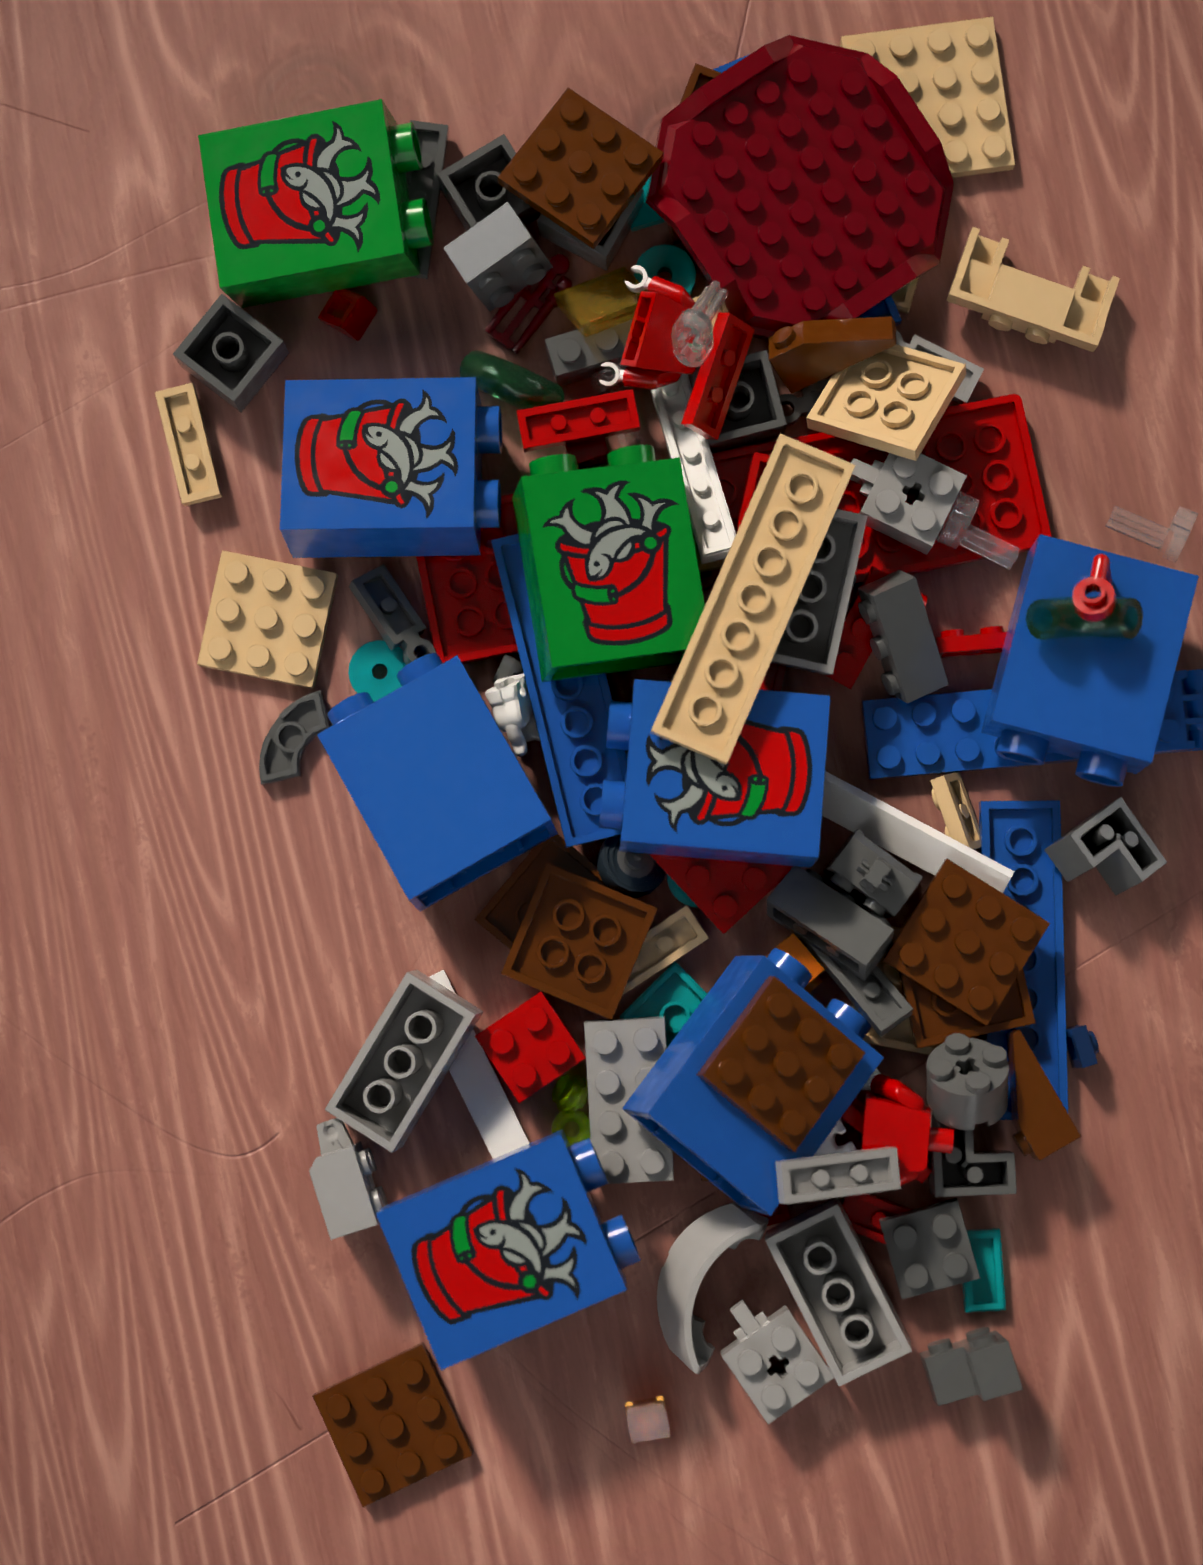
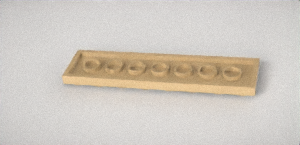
M780 433L651 729L652 734L727 765L855 468L854 464Z

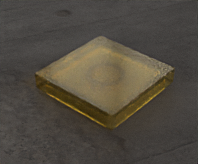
M621 267L557 292L554 296L559 309L584 337H589L633 319L640 292L634 293L628 290L625 281H629L631 284H639L640 282L625 267Z

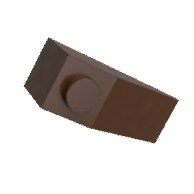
M892 316L810 320L802 321L791 327L786 326L769 337V361L792 394L897 345L895 321Z
M1013 1029L1006 1033L1012 1124L1017 1130V1133L1012 1135L1024 1156L1030 1154L1033 1159L1040 1161L1077 1140L1081 1135L1020 1030Z

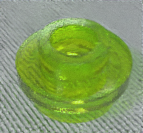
M567 1074L558 1080L553 1089L552 1099L557 1103L559 1110L570 1114L585 1105L588 1099V1084L585 1078L580 1075L572 1076Z
M567 1109L555 1117L552 1124V1134L562 1129L564 1131V1126L569 1121H574L579 1125L580 1131L577 1135L568 1136L565 1133L570 1146L590 1138V1120L582 1111Z

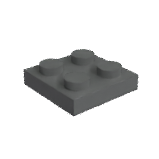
M957 1198L879 1219L901 1299L980 1279Z

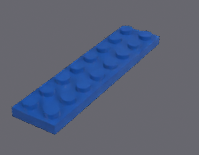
M518 534L491 540L566 848L621 835V830L599 828L603 780L625 782L627 765L625 750L606 749L610 700L612 701L606 674L542 682Z
M1060 800L980 801V853L1015 871L1003 894L1050 923L1023 967L1035 1024L984 1034V1041L1004 1048L1008 1060L1006 1033L1013 1029L1020 1030L1068 1112L1062 874L1044 850L1061 838ZM1009 1080L1008 1106L1000 1120H1012Z

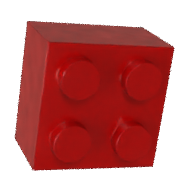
M540 991L475 1035V1038L519 1103L586 1058V1055L543 991Z

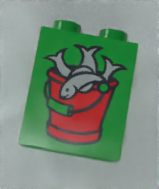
M382 99L198 135L219 287L240 308L421 274L417 248L433 246V227L426 200L424 198L409 199L406 179L407 172L418 171L423 168L420 142L414 123L409 122L398 125Z
M632 445L609 452L607 454L609 466L578 470L575 455L556 454L531 461L529 463L530 475L521 476L512 500L542 682L681 663L704 610L705 603L680 457L656 460L653 446Z

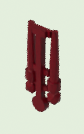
M554 255L550 260L553 268L539 281L540 284L532 294L529 293L526 289H530L532 285H527L517 292L508 304L499 308L484 331L502 346L518 354L553 308L559 306L564 299L563 294H567L572 288V281L562 276L568 272L570 266L569 260L565 255ZM557 276H562V277L558 280V282H557V287H556L555 284L553 283L554 279H555ZM547 289H551V291L545 298L546 302L543 303L542 301H540L539 299L542 297ZM522 297L526 300V303L501 334L495 329L518 299ZM533 307H536L539 311L515 344L510 338Z

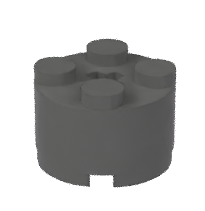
M953 1033L948 1035L945 1042L937 1046L930 1053L926 1064V1100L932 1109V1115L937 1121L954 1129L974 1130L975 1124L988 1121L989 1126L1003 1117L1008 1106L1009 1064L1006 1050L984 1040L968 1038L961 1033Z

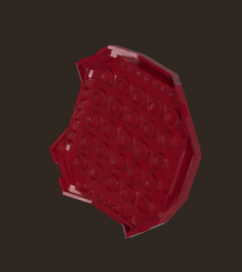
M788 35L762 46L702 85L661 119L656 147L664 152V159L650 176L645 203L674 229L717 293L724 313H731L755 329L754 338H769L779 329L786 326L791 327L802 321L858 318L940 263L954 181L942 143L898 76L869 53Z

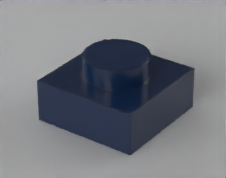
M1075 1025L1066 1028L1067 1052L1072 1068H1085L1098 1064L1095 1054L1099 1053V1046L1094 1033L1088 1031L1086 1025Z

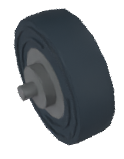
M621 835L607 838L602 843L597 855V870L602 882L608 888L632 898L651 894L663 882L666 872L649 854L619 851Z

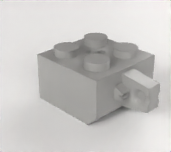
M889 453L884 463L875 460L872 466L853 458L851 463L855 465L850 480L861 485L859 493L867 497L859 513L868 516L866 526L927 555L967 475L923 454H920L917 461ZM909 492L916 494V501L913 505L905 502Z
M338 1118L316 1125L321 1156L315 1159L309 1173L330 1240L378 1225L379 1221L376 1213L383 1206L388 1205L383 1187H375L372 1173L377 1169L371 1149H363L361 1141L354 1143L344 1122Z
M743 1299L729 1308L741 1327L733 1332L737 1339L720 1350V1353L767 1424L773 1422L834 1379L830 1368L786 1305L769 1317L763 1311L754 1316ZM775 1355L779 1360L786 1357L783 1361L784 1368L781 1371H777L775 1368L768 1370L771 1366L770 1357Z

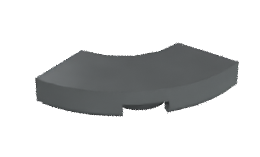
M321 690L305 695L285 708L272 725L267 736H265L259 761V774L262 785L301 777V759L306 747L318 733L330 727Z

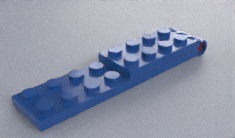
M1203 669L1175 671L1155 754L1203 750ZM992 689L925 695L910 703H906L899 698L862 701L869 780L1031 765L1012 761L998 755L996 751L1000 738L981 733ZM1047 751L1044 764L1076 762L1079 759Z

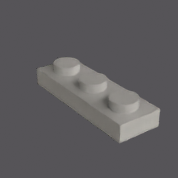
M889 1146L775 1161L779 1203L781 1204L901 1189L897 1147Z

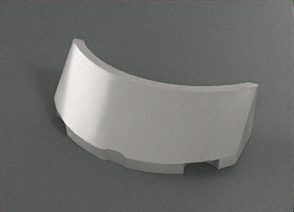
M734 1202L709 1211L691 1223L671 1246L667 1260L660 1271L657 1288V1311L663 1336L669 1349L696 1374H700L708 1366L715 1347L709 1342L707 1343L703 1336L705 1320L693 1315L695 1298L700 1284L713 1262L727 1248L735 1250L741 1241L746 1239H762L770 1219L756 1212L741 1208Z

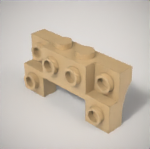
M972 227L946 301L982 313L981 318L988 320V324L995 329L1001 331L1013 329L1025 333V337L1032 342L1039 344L1051 342L1054 344L1057 339L1094 352L1099 345L1120 278L1112 276L1108 281L1089 274L1090 268L1083 266L1078 273L1073 289L1001 264L1009 239L1002 237L1000 242H996L979 236L980 229Z

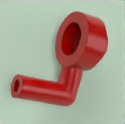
M1098 554L1094 557L1090 577L1081 580L1075 586L1072 593L1076 613L1087 621H1100L1107 618L1113 612L1116 605L1115 592L1111 585L1110 560L1105 554ZM1090 592L1101 593L1096 599L1086 597Z

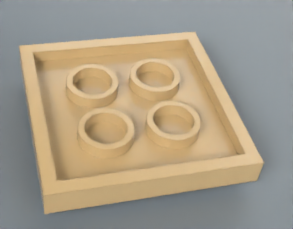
M895 345L833 374L806 417L807 426L812 430L917 461L965 378L966 364L901 345Z
M222 550L197 664L201 667L314 689L338 579L337 573Z

